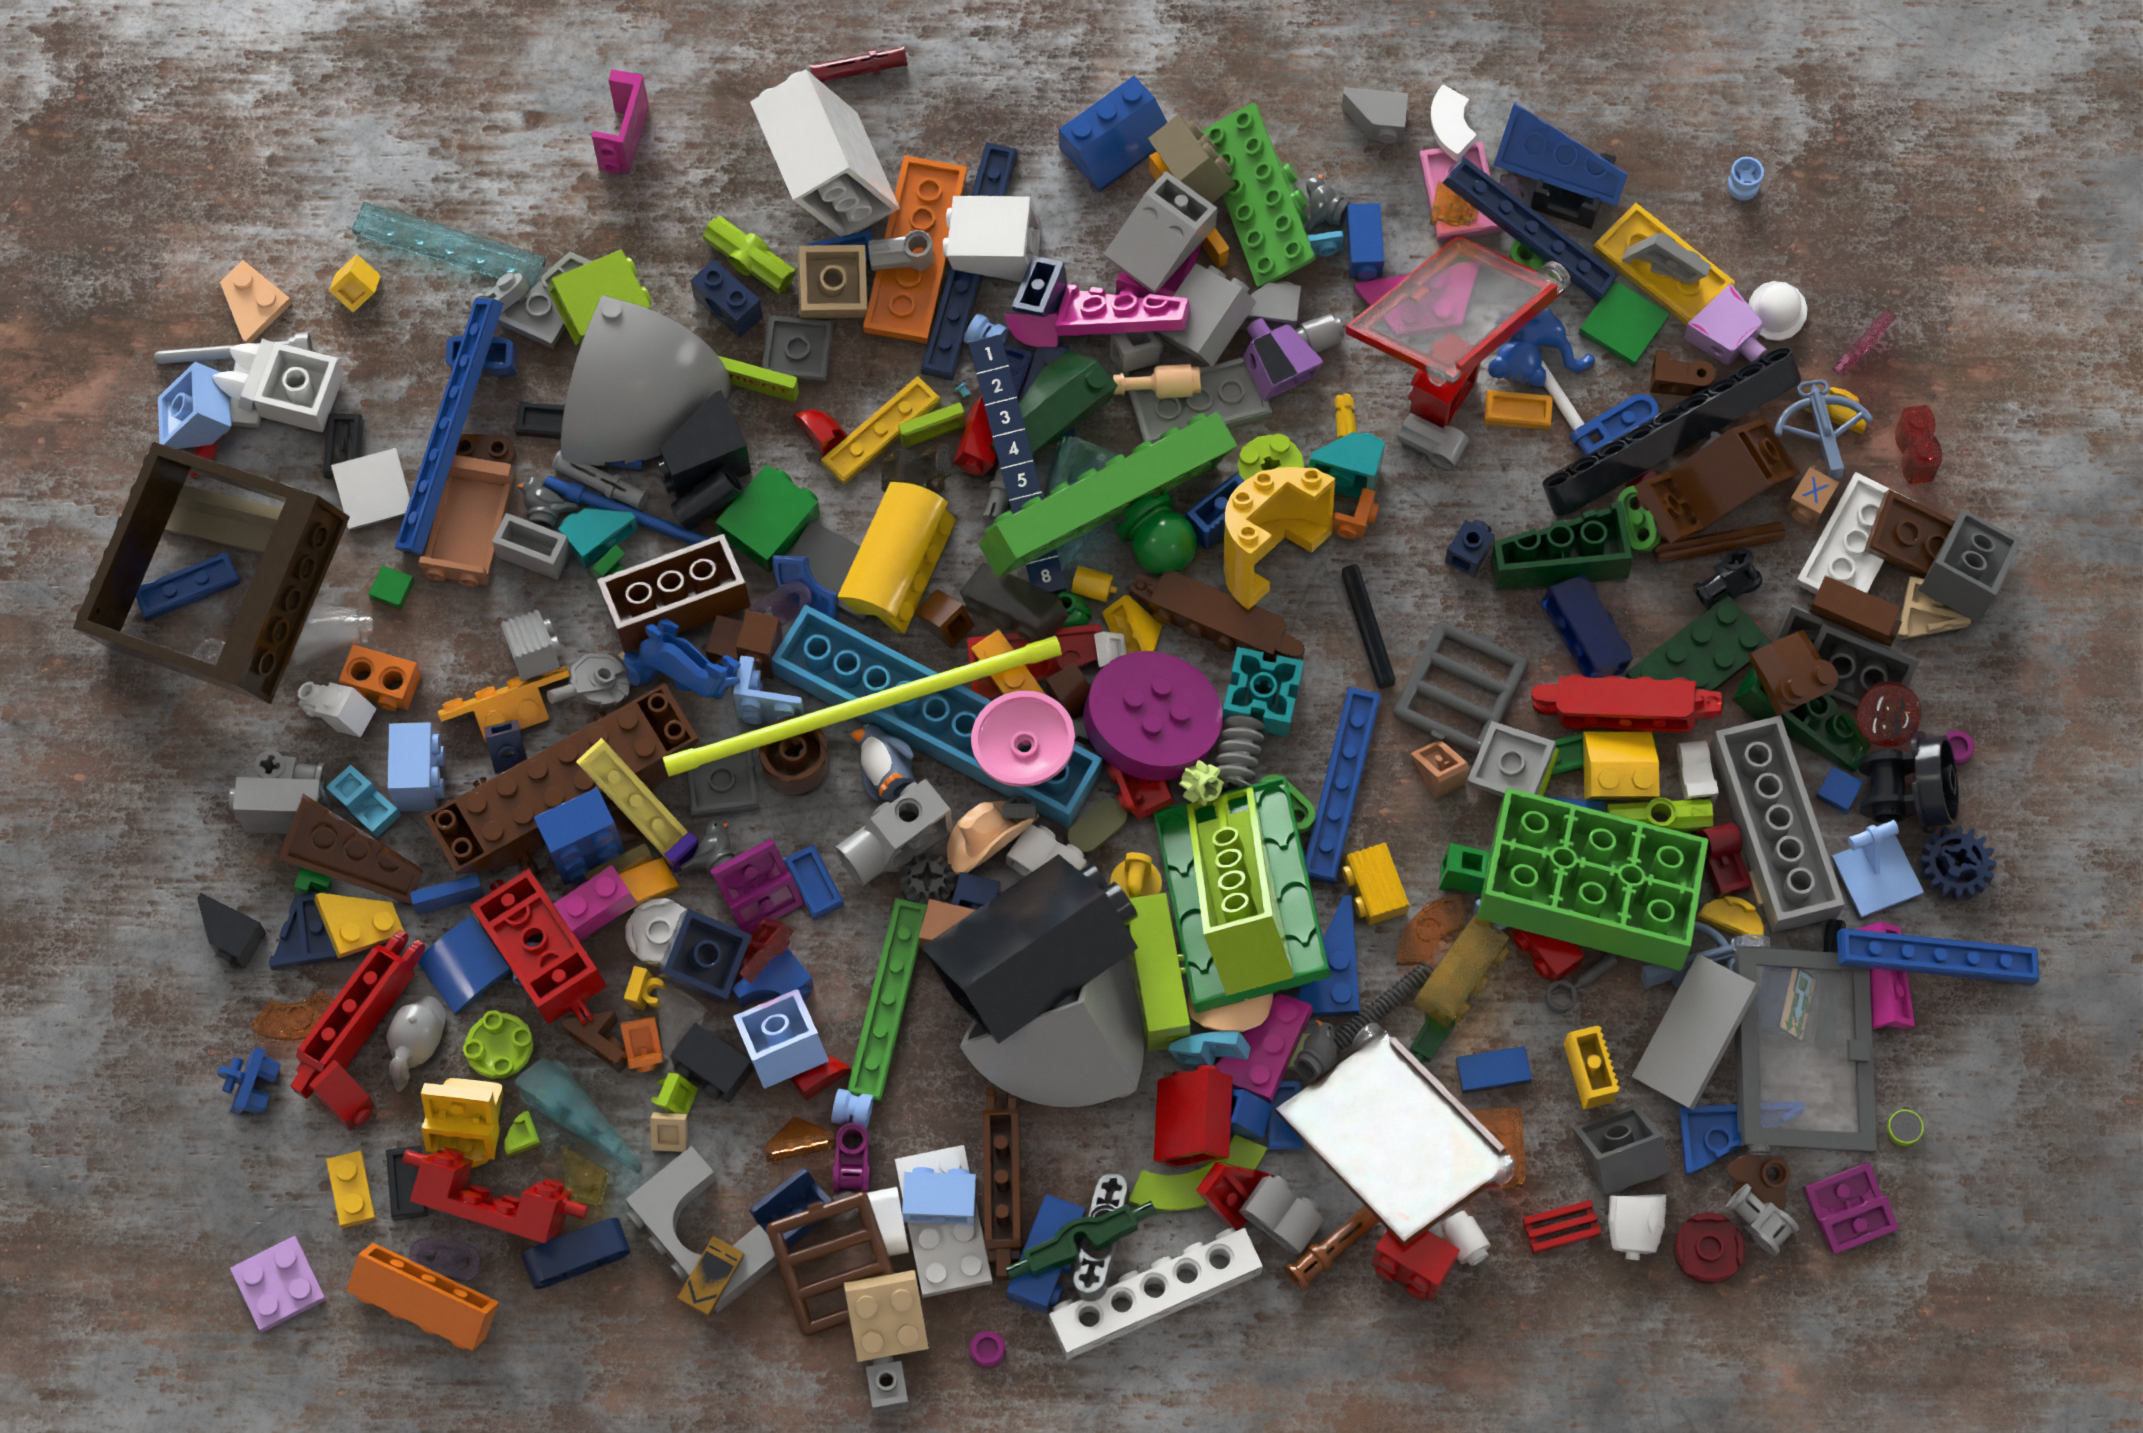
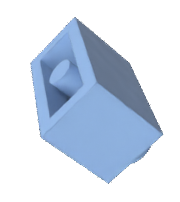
M926 1167L913 1168L912 1172H904L903 1222L975 1225L976 1174H969V1171L966 1169H950L948 1173H934L933 1169Z

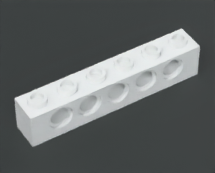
M1229 1228L1215 1236L1216 1240L1203 1245L1202 1242H1198L1188 1246L1183 1250L1184 1254L1171 1260L1170 1256L1158 1259L1150 1265L1152 1269L1139 1274L1138 1271L1129 1272L1118 1279V1284L1107 1288L1105 1295L1096 1301L1081 1299L1074 1303L1072 1299H1069L1054 1306V1312L1049 1314V1323L1066 1360L1261 1275L1263 1265L1246 1229L1242 1228L1236 1231L1235 1228ZM1215 1255H1222L1227 1258L1229 1265L1223 1269H1216L1210 1264L1209 1260ZM1188 1269L1193 1271L1197 1278L1194 1282L1186 1284L1177 1278V1274L1181 1270ZM1150 1284H1158L1164 1289V1293L1158 1298H1152L1145 1293L1144 1289ZM1118 1298H1125L1130 1301L1132 1307L1126 1312H1118L1112 1307V1303ZM1092 1312L1098 1316L1099 1322L1092 1327H1086L1080 1323L1079 1318L1084 1313Z

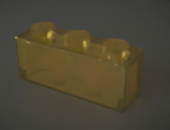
M1474 914L1421 988L1413 1005L1446 1028H1449L1454 1019L1460 1023L1471 1007L1467 1001L1473 992L1480 995L1488 984L1490 977L1486 974L1493 965L1499 968L1510 951L1505 947L1510 937L1487 921L1477 919V915Z

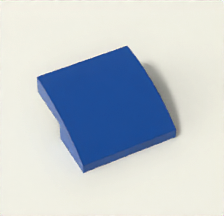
M472 915L437 940L424 952L418 961L422 970L455 1016L484 997L483 991L512 972Z

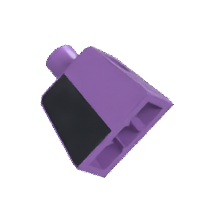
M1263 318L1252 322L1246 329L1253 341L1250 342L1243 355L1244 361L1264 402L1313 379L1323 364L1322 359L1290 325L1285 324L1271 331Z

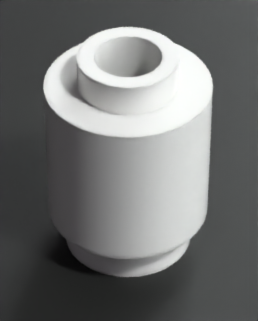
M1460 1211L1441 1224L1445 1240L1460 1249L1457 1259L1461 1264L1468 1262L1470 1266H1474L1489 1255L1486 1250L1491 1244L1473 1216H1468L1465 1211Z

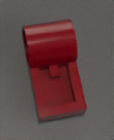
M1731 822L1697 831L1694 834L1695 836L1708 839L1704 865L1717 898L1749 890L1752 882L1740 855L1743 842L1738 826Z

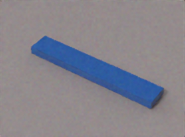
M1348 686L1305 857L1309 879L1335 885L1381 694Z
M1844 928L1837 932L1838 965L2033 985L2039 982L2038 950L2033 947Z

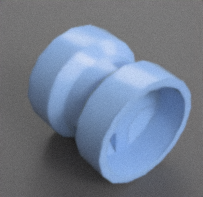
M1742 157L1734 162L1727 182V189L1734 198L1746 201L1757 195L1764 175L1762 164L1752 157Z
M978 313L971 321L965 333L964 342L968 344V342L1001 334L1004 345L1009 329L1001 324L994 325L990 323L989 318Z
M838 1089L833 1105L831 1123L843 1125L846 1122L856 1123L867 1130L874 1096L862 1094L857 1097L852 1095L849 1090Z

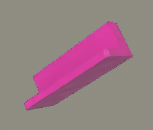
M1882 921L1855 929L1901 934V927ZM1870 968L1872 1030L1885 1026L1901 1030L1915 1027L1907 972Z

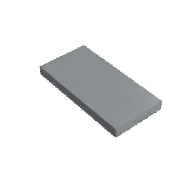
M1244 357L1217 363L1213 367L1205 366L1199 368L1201 393H1194L1193 397L1160 399L1156 397L1155 392L1151 389L1127 391L1142 441L1150 440L1152 444L1160 440V435L1167 430L1177 426L1180 431L1188 426L1187 422L1201 413H1205L1207 417L1218 411L1227 428L1272 417V409L1269 400L1264 402L1244 361Z
M1697 954L1632 1077L1694 1110L1760 986Z

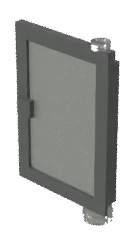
M1742 935L1735 937V962L1732 964V971L1760 986L1735 1032L1738 1133H1741V1146H1748L1749 1154L1752 1155L1769 1154L1770 1147L1865 1153L1876 1152L1877 1133L1870 968L1838 965V953L1773 949L1770 948V938L1764 935Z

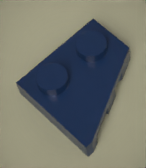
M330 891L294 897L289 909L290 916L284 923L279 935V944L274 956L271 955L269 960L271 970L338 960L314 901L316 894H331Z

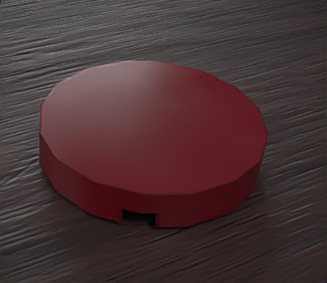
M1711 1212L1696 1214L1683 1223L1675 1236L1673 1246L1676 1263L1683 1273L1694 1281L1705 1284L1721 1283L1735 1275L1744 1261L1746 1249L1743 1234L1739 1228L1735 1227L1727 1217Z

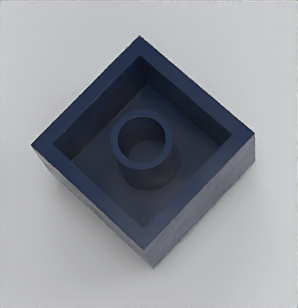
M687 909L679 916L655 978L720 1004L728 999L752 935Z

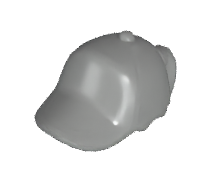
M425 996L401 1007L396 1012L389 1026L386 1039L391 1056L393 1057L389 1065V1075L397 1092L402 1091L407 1086L410 1079L408 1070L426 1062L433 1055L442 1038L446 1013L442 1004L434 997Z

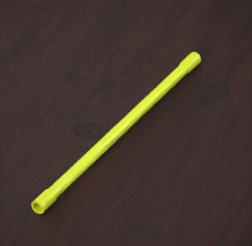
M1052 636L1027 644L1023 648L662 758L668 777L696 769L700 765L1012 668L1062 655L1057 637Z

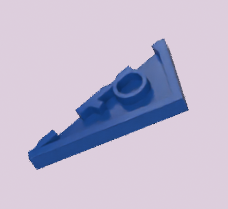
M1343 895L1323 939L1331 978L1319 981L1314 980L1312 983H1308L1307 988H1301L1297 1000L1312 1005L1314 1010L1310 1017L1358 1015V1012H1360L1352 895Z
M1803 1102L1761 1103V1127L1778 1128L1798 1117L1804 1109ZM1737 1104L1695 1106L1694 1110L1686 1106H1680L1678 1112L1684 1176H1690L1745 1146L1744 1134L1738 1133Z

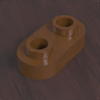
M461 434L455 455L511 464V466L514 464L517 455L514 443L510 438L504 435ZM463 446L471 447L467 452L460 451ZM496 447L504 448L500 453L493 452Z

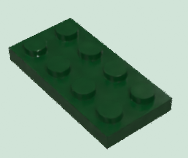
M1726 595L1629 669L1625 677L1628 679L1651 677L1655 680L1685 678L1689 681H1696L1697 689L1716 691L1751 664L1748 654L1772 642L1729 595Z

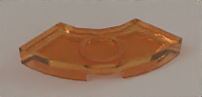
M1462 894L1437 899L1423 907L1412 918L1400 937L1396 955V966L1421 965V961L1431 965L1433 950L1439 941L1451 933L1464 930Z
M318 989L308 999L298 1003H280L270 999L250 1025V1029L259 1035L275 1040L295 1041L305 1039L334 998Z

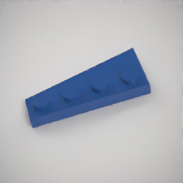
M1516 102L1513 104L1493 166L1535 180L1540 178L1545 183L1593 199L1600 198V201L1614 206L1618 205L1628 173Z

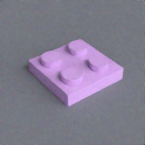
M296 1236L230 1268L261 1333L326 1301Z

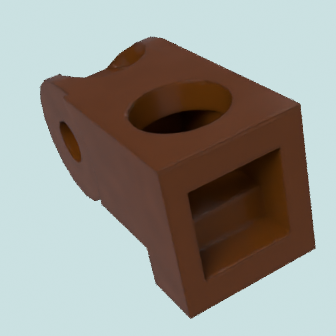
M1656 351L1652 362L1651 393L1690 397L1713 384L1716 373L1713 365L1708 361L1696 360L1689 363L1669 360V351Z

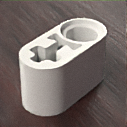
M897 1187L867 1192L888 1255L894 1256L909 1253Z

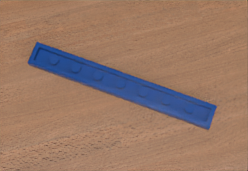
M476 298L396 540L394 549L401 552L419 555L423 553L504 304L496 299Z

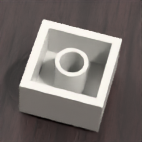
M275 342L253 399L260 417L323 433L328 415L331 412L344 377L339 360L336 357Z

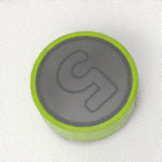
M1904 1109L1895 1112L1887 1123L1886 1131L1893 1143L1898 1146L1908 1147L1914 1145L1920 1139L1924 1131V1125L1917 1113Z

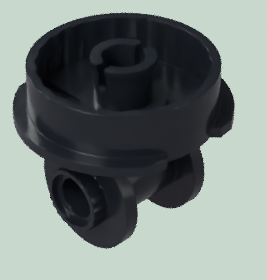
M1916 731L1911 741V752L1903 753L1898 749L1884 748L1877 749L1859 759V772L1871 777V785L1873 786L1871 788V796L1861 800L1859 803V812L1863 816L1872 818L1873 821L1878 823H1888L1891 820L1899 823L1907 817L1917 815L1920 825L1926 834L1934 833L1937 826L1956 824L1959 815L1958 774L1953 749L1946 735L1927 737L1924 731ZM1916 773V781L1912 783L1913 794L1905 795V776Z

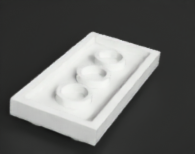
M1855 472L1795 583L1796 585L1817 595L1826 575L1868 593L1885 560L1864 549L1884 492L1889 490V488Z
M964 1145L895 1159L902 1198L904 1172H912L913 1168H931L934 1170V1173H948L950 1169H966L969 1171ZM975 1205V1225L907 1222L923 1298L992 1284L977 1205Z

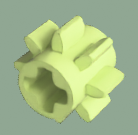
M1197 761L1196 766L1186 768L1181 782H1179L1180 786L1187 789L1183 797L1192 803L1197 802L1202 806H1206L1207 801L1217 799L1224 784L1223 781L1217 778L1220 770L1211 764L1206 765L1201 761Z

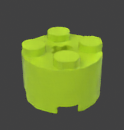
M1278 433L1260 436L1242 447L1239 454L1237 474L1245 481L1260 471L1284 467L1304 468L1302 453L1285 435Z

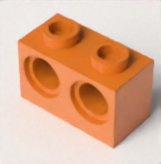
M353 644L339 677L340 685L354 688L365 699L377 702V705L383 709L396 711L398 708L408 711L421 673L416 662ZM361 672L371 673L365 680L355 679ZM394 681L403 682L398 689H387L388 685Z

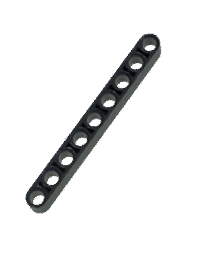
M1782 347L1768 352L1548 476L1542 482V486L1553 514L1563 516L1580 509L1709 436L1712 431L1716 432L1797 386L1802 378L1792 349Z

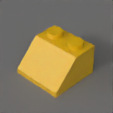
M1583 732L1584 800H1653L1660 796L1659 760L1652 732Z

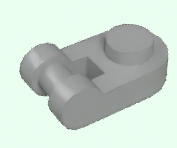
M507 273L487 293L474 294L470 299L471 308L473 307L476 298L496 299L504 303L501 310L502 313L526 294L529 285L521 274Z

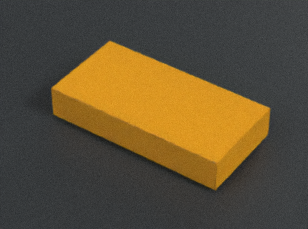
M1487 390L1484 424L1550 431L1553 396Z

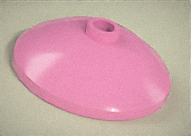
M1016 691L1002 695L984 707L974 723L971 744L978 765L989 777L1005 785L1028 787L1046 782L1062 771L1069 762L1074 750L1075 731L1070 715L1058 701L1039 692ZM1023 746L1031 748L1028 752L1019 751Z

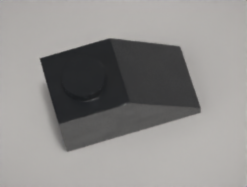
M200 893L197 900L209 944L215 952L214 957L229 967L237 964L246 968L266 935L260 922Z

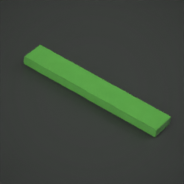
M895 898L847 1089L852 1095L857 1097L862 1094L873 1095V1102L880 1104L920 949L919 935L928 906Z

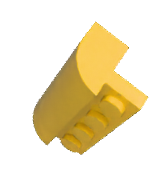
M890 482L837 597L855 613L877 616L895 633L905 634L957 520L946 509L948 502L940 495L924 487L910 483Z

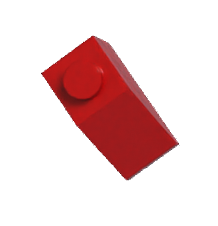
M335 1059L309 1084L320 1104L349 1131L356 1125L358 1127L363 1125L372 1115V1109L375 1105L370 1096Z

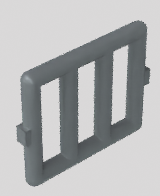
M1439 621L1434 627L1394 708L1393 714L1397 719L1431 733L1430 738L1435 741L1446 740L1478 755L1491 721L1501 723L1528 668L1529 661L1517 653L1492 643V637L1481 632L1479 636H1476L1445 621ZM1448 637L1513 666L1506 682H1502L1437 653L1444 638ZM1430 666H1436L1498 694L1499 696L1492 711L1423 681ZM1417 693L1484 722L1485 725L1478 740L1410 710Z

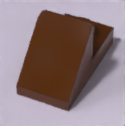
M614 1011L593 1014L594 1019L591 1022L584 1015L588 1023L587 1025H581L577 1017L566 1018L561 1023L565 1035L617 1072L621 1073L628 1064L627 1056L624 1052L625 1046L612 1036H608L605 1039L618 1021Z

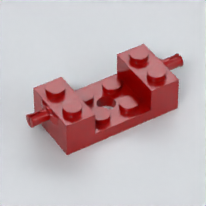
M529 868L505 884L502 879L495 880L499 888L492 882L490 884L492 892L470 906L480 924L500 951L548 1025L571 1011L577 1016L581 1025H587L588 1023L582 1013L586 1015L590 1022L594 1019V1015L585 1005V1002L607 987L598 969ZM534 934L543 935V940L539 945L534 947L526 945L530 936Z
M445 1147L444 1150H439L432 1155H424L407 1149L404 1153L402 1163L419 1168L410 1199L411 1202L544 1244L563 1231L567 1214L582 1220L587 1216L589 1205L571 1201L573 1191L565 1189V1184L560 1181L544 1179L543 1182L539 1181L523 1191L521 1198L510 1195H503V1198L491 1195L490 1189L483 1186L470 1185L469 1188L466 1187L474 1160L464 1157L465 1153L461 1150Z

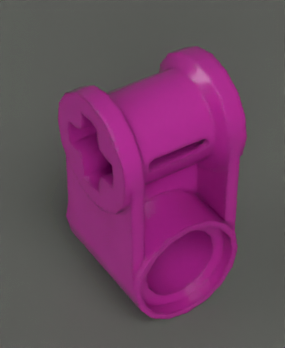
M846 1124L837 1133L836 1159L833 1167V1192L839 1193L841 1189H862L866 1193L870 1191V1145L866 1130L859 1124ZM851 1135H856L862 1138L863 1141L860 1147L851 1150L843 1145L845 1139Z

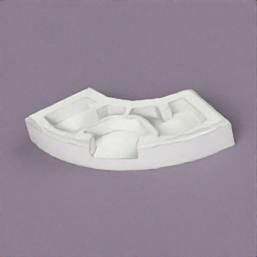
M1442 85L1432 102L1431 126L1434 138L1441 149L1451 158L1458 161L1476 142L1477 134L1467 126L1464 119V114L1469 107V99Z

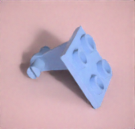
M1894 820L1878 827L1875 825L1868 826L1865 832L1850 836L1848 842L1851 849L1831 857L1860 919L1924 893L1896 837L1899 829Z

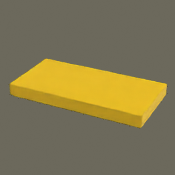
M1637 203L1593 245L1592 250L1686 326L1729 284L1733 287L1735 285L1734 280ZM1657 233L1672 237L1675 243L1686 250L1699 254L1701 259L1709 263L1711 267L1706 277L1691 284H1686L1672 277L1651 272V263L1634 259L1631 264H1628L1621 259L1626 248Z

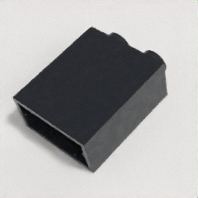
M1058 854L921 948L953 1000L999 1044L1138 949L1125 926L1136 919L1138 914L1122 888L1116 882L1108 885L1105 878L1092 863L1078 870Z

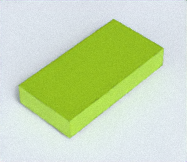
M959 402L898 424L899 438L903 448H908L963 428L965 426V412L961 403Z

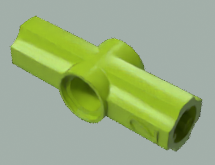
M721 216L713 218L708 223L702 235L703 240L725 255L730 264L739 273L747 277L753 275L778 294L783 291L785 292L796 276V269L773 254L769 246L759 236L753 233L745 234Z
M1658 797L1650 802L1607 805V813L1679 832L1699 831L1713 827L1711 799L1671 801L1664 797ZM1660 812L1665 814L1668 820L1666 822H1657L1651 815Z

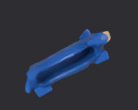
M667 618L660 620L657 627L653 624L645 627L649 638L641 642L639 654L634 651L626 653L623 651L618 654L620 660L627 667L628 680L635 687L650 685L662 672L673 679L675 687L680 690L693 691L705 698L722 699L725 691L730 686L740 683V678L734 677L741 666L740 662L726 654L722 657L721 661L724 667L712 664L690 642L683 638H676L679 626Z

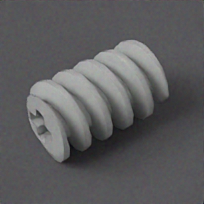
M1243 715L1230 716L1224 720V731L1221 732L1220 736L1222 743L1218 745L1217 752L1219 755L1215 758L1214 764L1220 770L1217 778L1224 782L1223 788L1234 790L1250 786L1251 784L1245 780L1255 779L1256 773L1247 767L1258 766V760L1250 755L1261 753V748L1253 744V742L1258 743L1264 740V735L1256 731L1266 727L1261 721Z

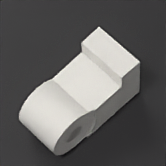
M1704 740L1678 743V776L1682 800L1711 799V803L1714 805L1719 791L1717 781L1714 780L1707 742Z

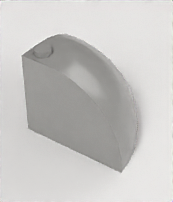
M602 295L583 338L567 393L561 432L562 460L605 466L604 462L625 461V464L661 455L659 447L715 392L721 390L727 400L732 389L726 367L710 346L683 325L648 308Z
M1124 959L1111 966L999 1044L973 1021L964 1035L960 1048L972 1065L990 1082L1016 1097L1037 1104L1054 1107H1081L1101 1103L1116 1097L1124 1098L1136 1091L1144 1058V1036L1136 993Z

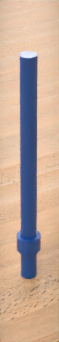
M551 476L545 478L543 484L545 488L566 496V500L578 505L584 503L600 510L632 512L636 517L637 524L691 545L710 539L708 536L687 530L674 523L586 490V486L572 482L569 484Z

